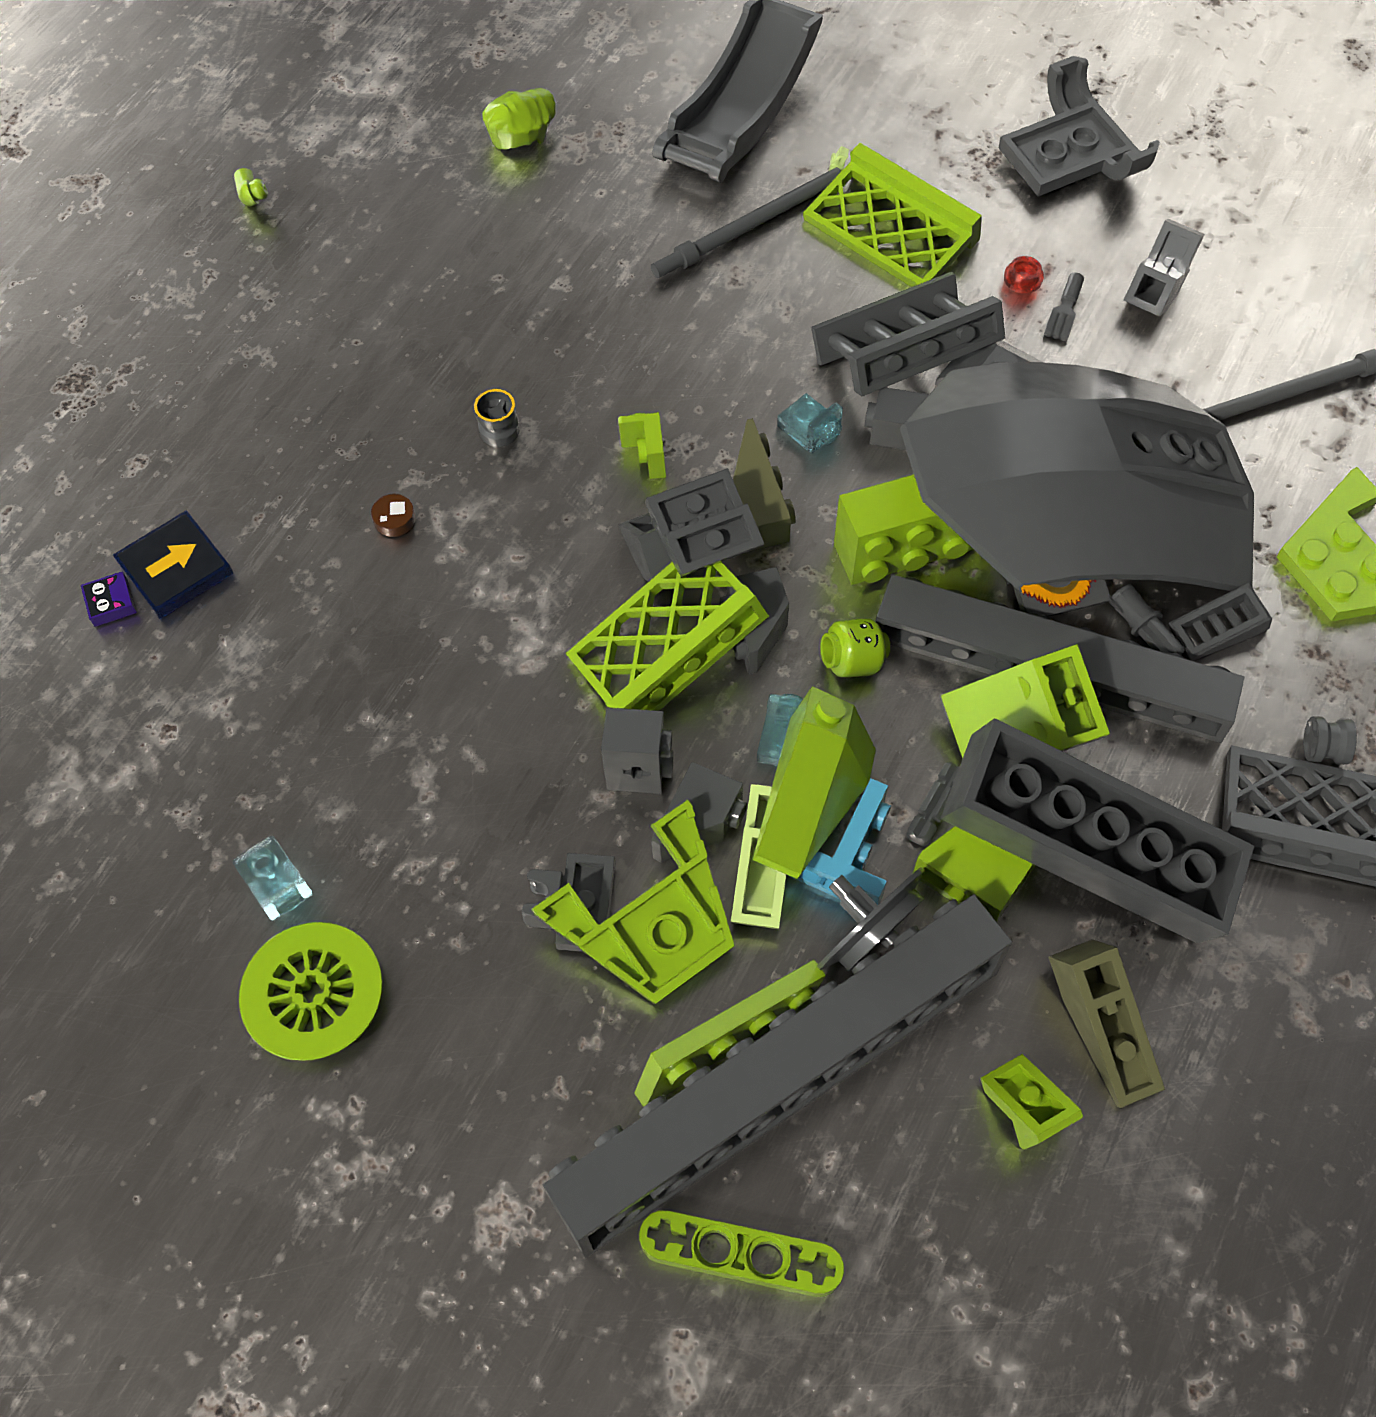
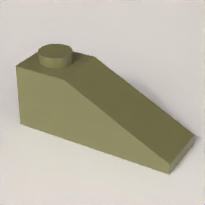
M1091 939L1048 956L1064 1004L1115 1105L1122 1108L1165 1090L1118 948Z

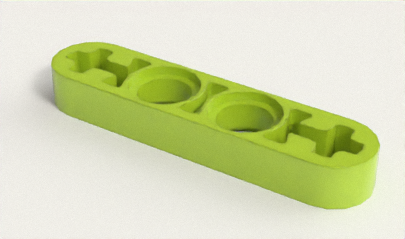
M656 1211L651 1213L640 1227L639 1240L643 1252L650 1260L664 1265L813 1297H825L832 1294L839 1287L844 1275V1263L840 1254L833 1247L819 1242L672 1211ZM667 1223L670 1224L672 1235L687 1238L686 1228H696L697 1230L691 1241L692 1258L681 1257L685 1248L684 1245L678 1243H668L665 1251L656 1250L655 1240L648 1237L650 1231H659L661 1224ZM711 1233L723 1235L730 1244L728 1257L719 1263L706 1261L701 1256L699 1250L702 1239ZM770 1244L780 1251L782 1265L777 1272L763 1274L754 1268L751 1256L758 1246ZM790 1249L801 1251L797 1261L799 1263L810 1265L814 1264L816 1256L825 1257L826 1267L834 1270V1277L826 1276L822 1285L812 1283V1273L796 1269V1281L785 1279L791 1264Z

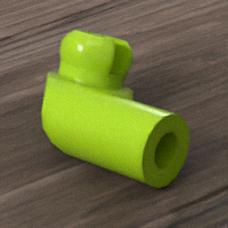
M240 168L236 170L234 178L237 194L244 205L254 206L259 204V200L267 198L268 190L266 185L263 184L261 179H254L253 172L250 169Z

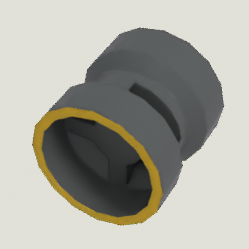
M491 389L481 393L474 403L481 439L484 443L494 447L507 446L513 443L520 431L514 398L510 393L501 389Z

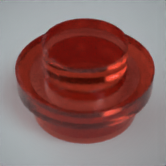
M1030 256L1015 258L1006 267L1004 273L1005 284L1011 290L1018 293H1032L1038 290L1044 279L1040 262Z

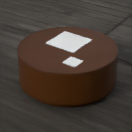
M388 494L382 496L374 503L371 509L374 526L382 535L388 537L401 536L410 531L415 524L416 516L413 505L403 495Z

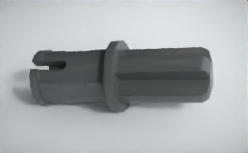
M1132 584L1120 588L1112 596L1109 603L1128 622L1132 628L1131 634L1135 638L1141 636L1152 650L1179 655L1184 653V647L1161 622L1162 613L1154 611Z

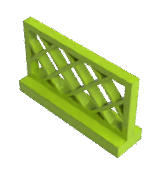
M860 142L850 152L851 161L803 212L805 221L910 287L941 276L966 247L972 249L981 237V214ZM851 178H854L865 185V191L843 194V187ZM887 198L895 204V209L873 212L872 200ZM867 201L868 213L846 216L845 204ZM841 206L842 217L826 219L819 215L824 207ZM918 217L925 221V228L903 231L902 219ZM897 219L898 232L876 235L875 222ZM870 223V236L854 237L848 233V226ZM948 235L956 240L949 248L934 250L932 237ZM927 238L929 250L913 253L906 252L905 241ZM900 242L902 254L885 256L878 251V245ZM931 261L932 269L922 279L909 271V263Z
M671 562L565 654L604 700L607 707L659 711L767 619L769 615L745 584L743 585L722 562L707 567L705 577L686 578L687 575L681 577L673 562ZM716 571L721 575V577H715ZM714 587H732L736 591L721 605H711ZM684 588H703L701 605L682 606ZM674 589L671 606L653 607L654 597L661 590ZM680 616H699L697 626L687 634L677 635ZM651 617H669L666 635H648ZM629 618H640L637 636H619L621 625ZM665 645L661 657L652 664H643L646 646ZM607 646L603 665H587L582 658L595 647ZM617 646H635L632 664H614ZM630 674L629 684L613 697L609 692L612 675ZM596 675H601V680H599L596 677Z

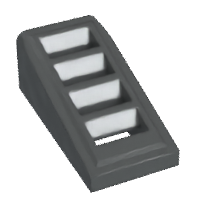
M1247 583L1169 622L1168 627L1184 647V652L1188 659L1195 661L1270 629L1272 617L1251 585ZM1240 607L1248 621L1242 623L1234 609ZM1225 614L1233 628L1227 631L1218 616ZM1209 620L1218 636L1212 638L1202 622ZM1193 626L1204 643L1196 646L1185 629Z

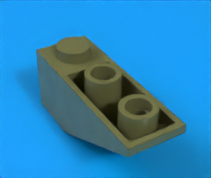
M753 418L746 421L733 481L743 505L748 503L764 541L762 547L749 552L789 542L791 524L796 523L793 504L790 499L784 500L781 493L783 482L780 470L777 465L771 466L769 462L770 447L766 434L758 433Z

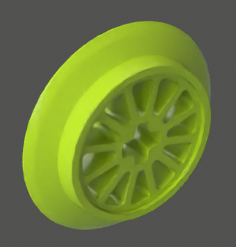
M312 922L288 928L268 940L255 953L244 972L239 990V1008L243 1023L251 1037L262 1048L276 1056L290 1060L305 1061L335 1054L353 1043L374 1018L382 993L380 965L368 943L346 927L326 922ZM321 955L317 968L314 969L312 957ZM333 958L340 960L334 967H332L328 971L331 960ZM304 959L305 969L302 973H299L292 965ZM286 970L295 977L291 982L279 978ZM347 971H351L352 976L350 978L338 980ZM316 982L321 990H323V993L315 994L313 1002L308 1003L301 993L302 991H309L312 983ZM276 988L288 991V993L273 996ZM353 989L352 997L336 994ZM330 1005H341L347 1007L342 1016H338L330 1008ZM287 1006L281 1013L275 1016V1008ZM322 1012H326L334 1020L331 1025L322 1028ZM298 1015L292 1029L285 1027L288 1022ZM312 1015L314 1029L311 1032H304L309 1017Z

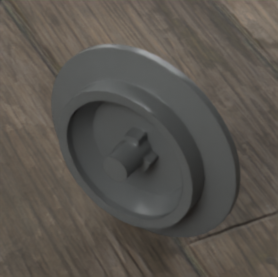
M922 867L916 870L879 905L859 885L854 888L843 875L838 877L829 888L841 900L839 904L851 915L858 925L817 965V968L822 970L839 961L850 971L880 942L886 949L890 947L899 936L894 928L924 900V897L915 888L925 870Z

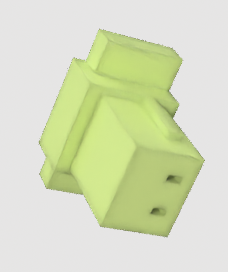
M840 146L836 154L832 153L829 171L835 167H838L841 171L843 170L845 161L848 158L849 149Z

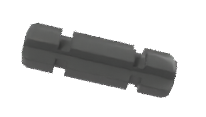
M952 762L944 764L937 781L933 783L918 810L917 816L914 817L908 827L907 838L922 847H926L931 843L936 834L937 827L943 821L940 818L960 766Z

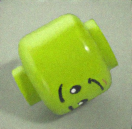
M873 619L836 621L829 627L828 632L822 636L820 644L822 661L838 677L849 678L874 675L882 668L885 659L890 654L889 637L885 632H882L880 626Z

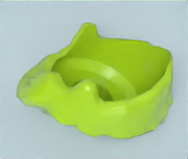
M544 88L530 89L521 93L518 91H508L496 98L482 112L483 121L493 145L499 150H507L531 145L535 140L542 144L545 140L547 128L556 114V103L553 94Z

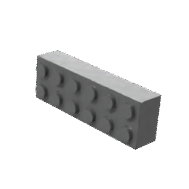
M995 718L971 735L940 818L1197 944L1229 934L1254 849V845Z

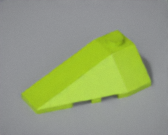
M812 686L791 716L754 852V861L798 879L868 785L876 748L855 705Z

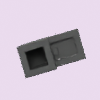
M1171 219L1165 220L1148 258L1140 263L1123 301L1158 316L1165 313L1180 291L1205 234Z

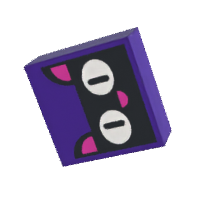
M123 571L80 585L89 620L94 627L137 613L129 582Z

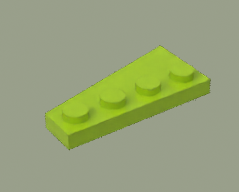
M815 960L808 962L652 1052L634 1092L642 1106H646L649 1102L660 1096L668 1095L681 1086L697 1070L705 1066H711L725 1058L727 1052L740 1041L748 1037L757 1038L770 1031V1023L785 1011L794 1009L798 1013L813 1003L811 997L818 990L826 976L823 970L817 968V962Z

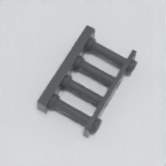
M953 272L946 273L811 327L817 363L822 366L842 357L849 360L854 391L861 397L1006 339L1002 301L991 296L969 306L958 300L956 276Z

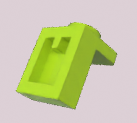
M659 412L620 416L618 424L621 447H638L639 463H648L649 478H665L666 471Z

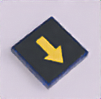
M187 510L113 554L119 566L159 619L234 573L229 563Z

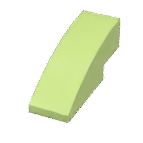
M751 784L731 923L779 929L787 875L753 860L772 787Z

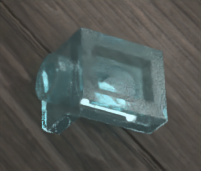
M805 393L778 415L777 426L813 454L824 444L829 445L834 442L842 430L843 407L835 402L826 409Z
M794 694L769 695L767 714L757 751V762L778 766L790 718L802 702V697Z

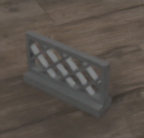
M1233 745L1230 746L1227 752L1223 826L1221 830L1254 845L1251 859L1376 887V827L1372 829L1355 812L1368 805L1376 813V776ZM1239 764L1257 767L1265 778L1252 784L1239 770ZM1290 774L1302 776L1312 788L1300 794L1284 777ZM1272 784L1288 799L1287 802L1276 808L1260 792ZM1337 784L1349 786L1360 798L1347 804L1331 787ZM1320 794L1336 812L1323 818L1307 801ZM1249 798L1264 815L1255 816L1237 812V803ZM1296 808L1312 825L1306 827L1292 824L1283 814ZM1344 818L1360 836L1356 838L1339 834L1331 825Z

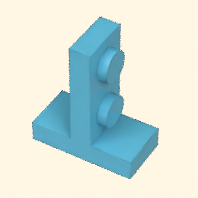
M870 778L834 856L831 857L818 851L796 880L837 897L829 886L838 877L843 875L854 888L859 885L877 905L880 904L887 881L865 872L863 869L873 847L872 844L867 842L872 829L882 830L891 809V805L884 803L888 785Z

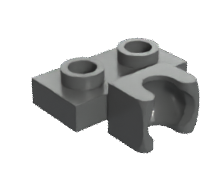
M567 853L564 875L562 871L532 869L527 873L530 888L534 894L545 895L548 898L569 883L597 924L602 923L610 916L616 865L615 856ZM526 903L523 905L522 916L527 926L553 929L532 912L531 909L539 903ZM557 932L555 941L557 950L582 951Z

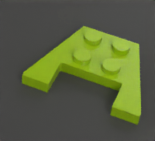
M1358 467L1353 468L1284 544L1277 555L1278 560L1331 621L1376 614V544L1351 517L1376 504V486Z
M686 800L651 825L653 831L678 865V869L600 924L596 923L569 883L531 909L535 916L653 1004L662 1000L735 946L717 886L714 885L707 862V852L703 840L700 839L694 819L693 806L689 800Z

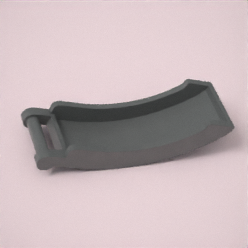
M782 0L747 1L743 6L738 24L711 73L697 91L671 113L668 129L654 143L653 157L662 161L667 159L673 160L709 174V179L719 183L723 182L728 170L760 140L785 103L812 49L822 24L823 15Z

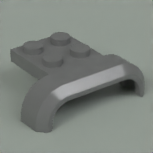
M1071 56L1049 65L1047 89L1055 116L1000 137L998 148L1037 196L1101 171L1113 180H1121L1148 169L1156 157L1160 143L1158 140L1150 142L1148 149L1140 151L1094 99L1087 82L1089 63L1086 58Z

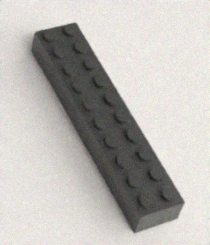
M973 894L962 903H959L956 899L949 901L933 915L935 921L921 930L917 926H913L899 935L893 942L895 948L880 958L876 953H873L861 960L852 969L854 974L852 977L840 985L836 981L825 984L812 995L811 1000L813 1003L798 1013L794 1009H789L779 1015L770 1023V1032L755 1042L751 1037H748L737 1043L727 1052V1061L712 1071L709 1066H705L691 1074L683 1082L684 1090L669 1100L663 1095L649 1102L640 1110L639 1115L641 1118L623 1130L621 1125L609 1129L594 1142L596 1149L579 1160L576 1156L568 1157L552 1168L549 1172L551 1179L542 1185L553 1207L585 1259L997 975L1012 941L978 898Z

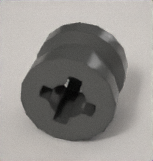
M1310 717L1305 727L1303 740L1306 760L1318 763L1324 759H1332L1336 764H1350L1353 760L1357 744V731L1354 721L1352 719L1340 718L1336 722H1327L1324 717Z

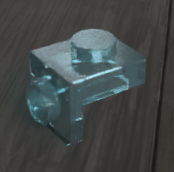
M274 836L267 837L233 860V865L271 921L276 920L286 912L292 911L301 902L313 895L307 883Z

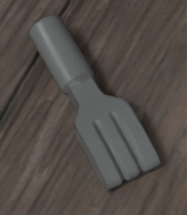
M1074 272L1069 275L1061 297L1062 304L1053 308L1044 336H1052L1053 339L1060 338L1061 341L1067 342L1076 316L1072 306L1076 304L1084 282L1082 274Z

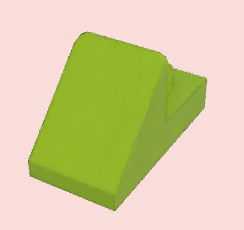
M1023 1054L980 1078L985 1094L1012 1120L1019 1146L1023 1150L1041 1143L1083 1118L1082 1110Z

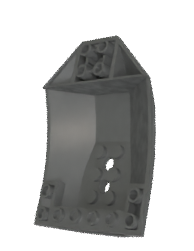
M997 362L951 370L900 427L922 502L1017 590L1023 585L1104 579L1180 582L1233 591L1247 583L1252 587L1254 491L1226 426L1167 385L1110 370L1080 365L1045 362Z

